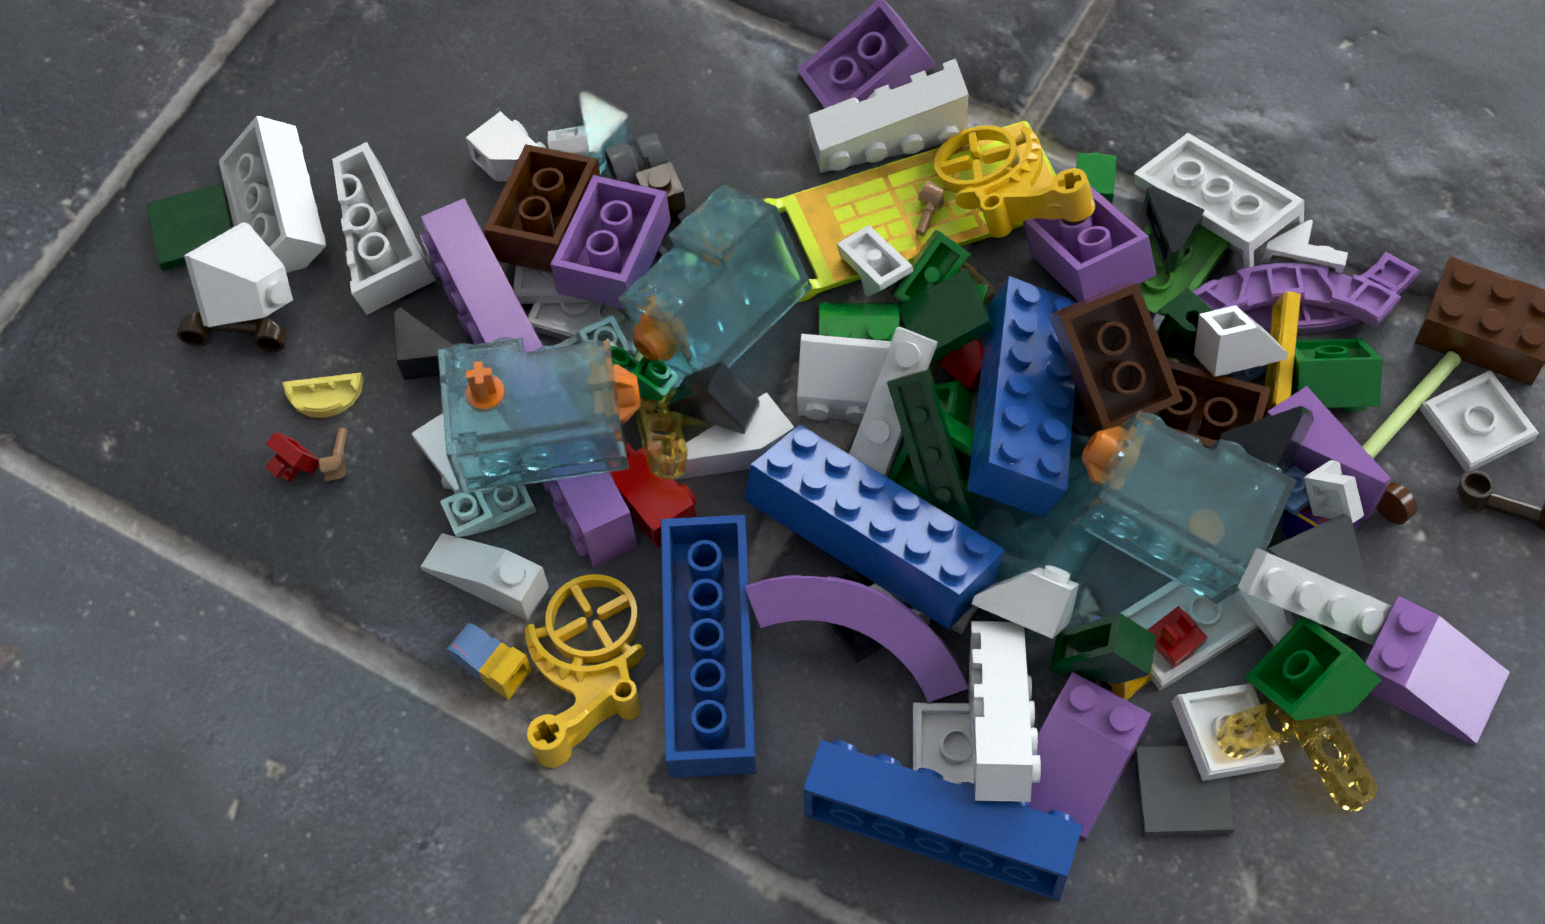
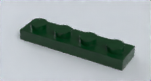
M930 368L887 381L922 499L975 531L978 526Z

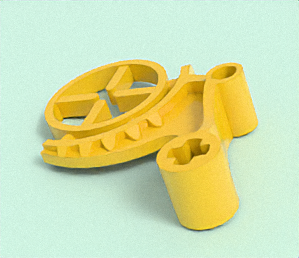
M984 125L968 128L950 137L936 153L934 167L941 185L948 191L957 194L956 203L961 208H980L989 232L995 238L1007 236L1012 231V225L1029 219L1052 220L1063 218L1066 221L1078 222L1087 219L1095 210V202L1087 175L1081 169H1066L1054 177L1052 186L1041 189L1032 188L1042 170L1043 152L1038 137L1030 127L1024 126L1020 128L1022 134L1013 137L1007 130L997 126ZM995 140L1006 144L984 150L980 154L979 141ZM1026 143L1024 155L1019 161L1020 156L1017 146ZM970 144V150L974 159L972 163L968 155L948 160L957 150ZM981 156L984 164L1006 160L994 172L986 176L983 175L980 163ZM973 167V180H957L947 176L969 170Z
M590 574L570 580L552 596L546 610V626L535 628L534 624H528V627H525L527 647L537 669L550 683L576 698L571 708L556 716L551 714L538 716L528 727L527 738L535 758L541 765L547 768H556L565 764L572 755L573 747L582 742L605 719L618 714L624 720H632L641 713V701L629 671L640 662L645 654V648L640 644L630 646L638 632L639 611L630 589L613 577ZM602 587L619 593L621 596L597 609L599 619L605 620L631 607L629 625L617 641L613 643L601 622L594 620L592 622L594 631L604 648L583 651L563 643L588 629L586 618L580 617L555 631L554 622L556 614L567 598L573 595L584 615L589 618L593 615V612L581 590ZM549 636L559 653L572 660V663H565L553 657L543 648L538 639ZM605 662V663L597 664V665L582 666L583 663H585V664H595V663ZM552 739L553 742L548 744L547 740Z

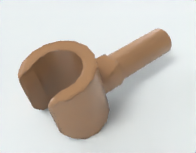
M931 181L926 182L918 196V200L926 205L916 230V234L920 236L925 235L935 210L938 211L944 204L943 188Z
M339 428L337 431L333 456L319 458L320 470L324 473L325 482L341 479L347 475L344 447L348 430L345 428Z

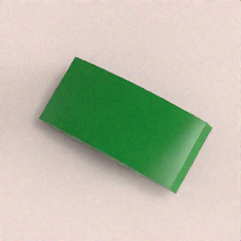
M609 339L603 343L591 358L598 359L599 367L618 364L636 375L640 397L650 400L662 401L680 376L660 360L651 361L643 357L639 362ZM588 363L585 370L591 373L590 364Z

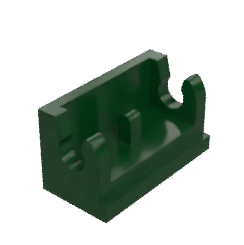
M1189 288L1159 309L1158 313L1163 314L1165 317L1158 337L1166 358H1175L1174 355L1176 353L1182 352L1199 365L1201 362L1194 355L1199 314L1213 310Z

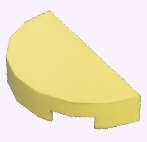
M360 372L282 383L288 401L297 412L311 418H328L341 414L355 403L362 392L364 378Z

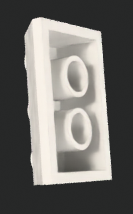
M801 334L797 389L798 416H806L816 421L831 418L847 420L853 424H861L891 341Z

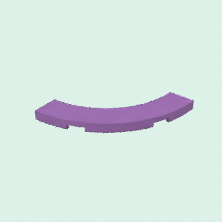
M1385 252L1377 263L1360 276L1402 296L1418 278L1420 270ZM1274 304L1244 311L1245 314L1270 333L1272 307ZM1300 304L1297 335L1331 332L1363 321L1333 309L1317 305Z
M1274 263L1236 270L1235 274L1218 281L1215 279L1193 291L1213 311L1237 306L1243 312L1275 304L1286 291L1301 293L1300 304L1317 305L1348 314L1374 329L1393 311L1401 299V296L1386 287L1362 276L1354 274L1353 277L1328 271L1329 267L1305 263Z
M801 575L770 578L746 585L745 587L760 628L776 623L804 620L842 625L876 640L899 658L920 685L928 703L969 689V684L959 663L945 642L921 620L919 615L898 600L879 590L837 577L828 576V578Z

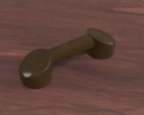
M200 312L192 313L183 318L177 332V337L182 342L194 346L208 344L211 330L255 333L253 343L257 347L270 352L284 350L287 340L285 331L267 317L207 327L203 325Z
M1470 470L1463 474L1458 483L1457 490L1460 499L1469 509L1481 511L1484 508L1502 512L1536 522L1538 527L1545 531V503L1543 507L1493 493L1495 489L1494 481L1485 472Z

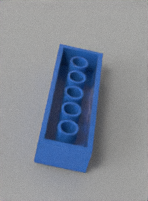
M1008 276L988 305V315L994 329L986 333L984 339L967 490L1045 518L1068 489L1075 382L1048 314L1075 304L1077 301Z
M798 425L750 466L744 497L746 502L948 630L973 606L971 603L974 596L995 583L1005 552L1004 548L802 425Z
M746 516L661 519L665 761L669 777L757 774L750 600L745 590L746 585H749Z
M820 740L803 788L805 817L1060 901L1083 827L1082 824L1074 822L1072 816L1056 810H1050L1048 813L1032 809L1028 802L975 801L974 783L962 782L958 785L943 780V776L940 773L931 769L918 768L915 771L900 766L898 760L888 755L876 754L872 757L857 752L858 749L855 746L844 741L834 740L832 743Z

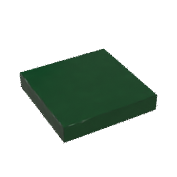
M221 183L147 203L158 262L162 271L187 265L184 255L232 229L225 192Z
M968 268L898 306L907 330L938 342L930 364L994 329L975 279Z

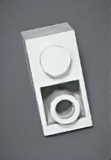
M501 111L466 137L472 160L495 181L508 180L525 144L547 148L541 142L535 143L528 137L525 128L517 120L511 121Z
M1237 306L1199 314L1194 355L1214 377L1228 375L1257 366H1265L1287 359L1288 352L1265 329Z

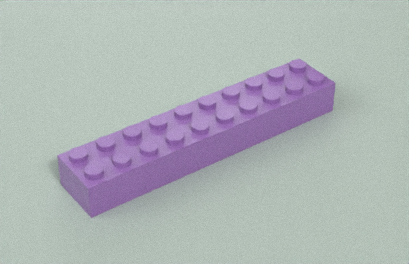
M465 198L421 216L426 232L420 234V237L428 253L427 258L436 277L440 276L443 282L442 288L450 305L455 306L458 312L457 317L466 336L470 335L478 360L482 361L483 366L485 365L486 368L491 367L493 376L502 382L505 389L503 402L506 415L512 427H517L521 435L520 441L529 460H534L537 467L536 472L546 492L550 491L554 500L552 502L561 523L567 525L571 533L569 537L579 558L587 556L592 567L595 568L638 548L630 511Z

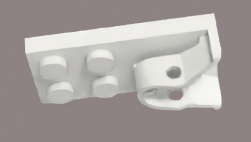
M1190 133L1185 134L1134 173L1135 185L1146 191L1147 188L1155 186L1205 209L1201 225L1230 242L1229 248L1241 254L1244 268L1254 266V250L1275 235H1282L1304 223V199Z

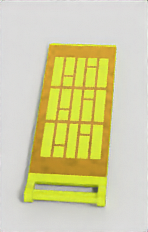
M1022 121L1003 127V129L1010 132L1013 137L1022 134L1020 128L1024 126L1028 128L1030 125L1027 121ZM995 140L979 141L980 154L984 150L1006 144ZM1026 143L1017 146L1020 156L1019 161L1024 155ZM970 144L957 150L948 160L968 155L972 163L974 159L970 150ZM939 148L782 198L763 199L776 216L786 211L817 278L805 279L782 226L770 235V239L791 283L790 292L795 302L807 301L820 292L861 279L860 274L839 255L837 243L868 225L909 263L914 260L935 230L942 232L959 246L992 237L980 208H961L956 203L957 194L948 191L941 185L934 167V159ZM1043 149L1042 170L1032 187L1034 189L1052 186V180L1056 176ZM981 156L980 163L983 175L986 176L994 172L1006 160L984 164ZM973 167L969 170L947 176L957 180H973ZM931 181L943 188L944 204L938 211L935 210L925 235L920 236L916 234V230L926 205L918 200V196L926 182ZM1023 222L1012 225V230L1023 227Z

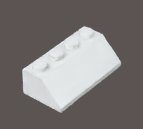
M256 116L220 158L219 165L234 227L242 222L248 223L283 263L286 273L306 268L326 246L325 235L322 231L318 208L315 203L310 176L307 172L296 126Z

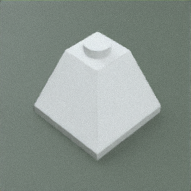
M242 222L184 255L204 326L212 327L264 318L293 301L285 266L248 223Z
M1046 565L1045 569L1038 567L992 584L975 595L971 604L1053 639L1070 622L1079 584L1069 580L1070 574L1068 572Z

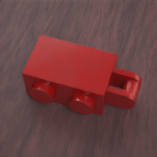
M621 439L614 446L600 454L630 511L631 518L657 549L662 546L661 519L696 517L694 505L697 503L694 494L686 484L678 485L671 477L673 472L669 464L660 454L654 457L646 446L635 452L624 439ZM623 458H626L625 460H623V461L620 462L619 464H616L617 462H619V461L622 460Z

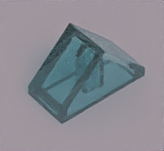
M581 92L579 97L589 157L598 158L601 174L607 167L604 148L622 142L628 143L632 139L629 116L590 93Z

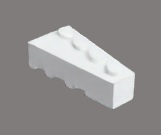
M956 58L943 63L944 70L929 76L926 75L925 70L911 75L912 82L903 86L890 89L889 85L874 89L875 92L868 99L861 102L854 97L809 114V139L820 173L831 170L840 171L849 166L866 162L875 163L901 154H914L923 149L943 145L950 137L965 130L969 94Z
M365 142L333 158L338 201L341 204L343 217L341 218L342 231L345 234L347 251H345L352 279L350 281L351 294L366 315L436 281L387 176L368 143Z
M971 621L968 697L975 801L1031 802L1032 783H1040L1041 760L1040 755H1037L1038 733L1037 728H1034V701H1031L1032 678L1031 675H1027L1024 626L1014 622Z

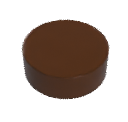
M1389 482L1377 505V509L1388 521L1402 525L1416 514L1417 504L1407 488L1399 483Z

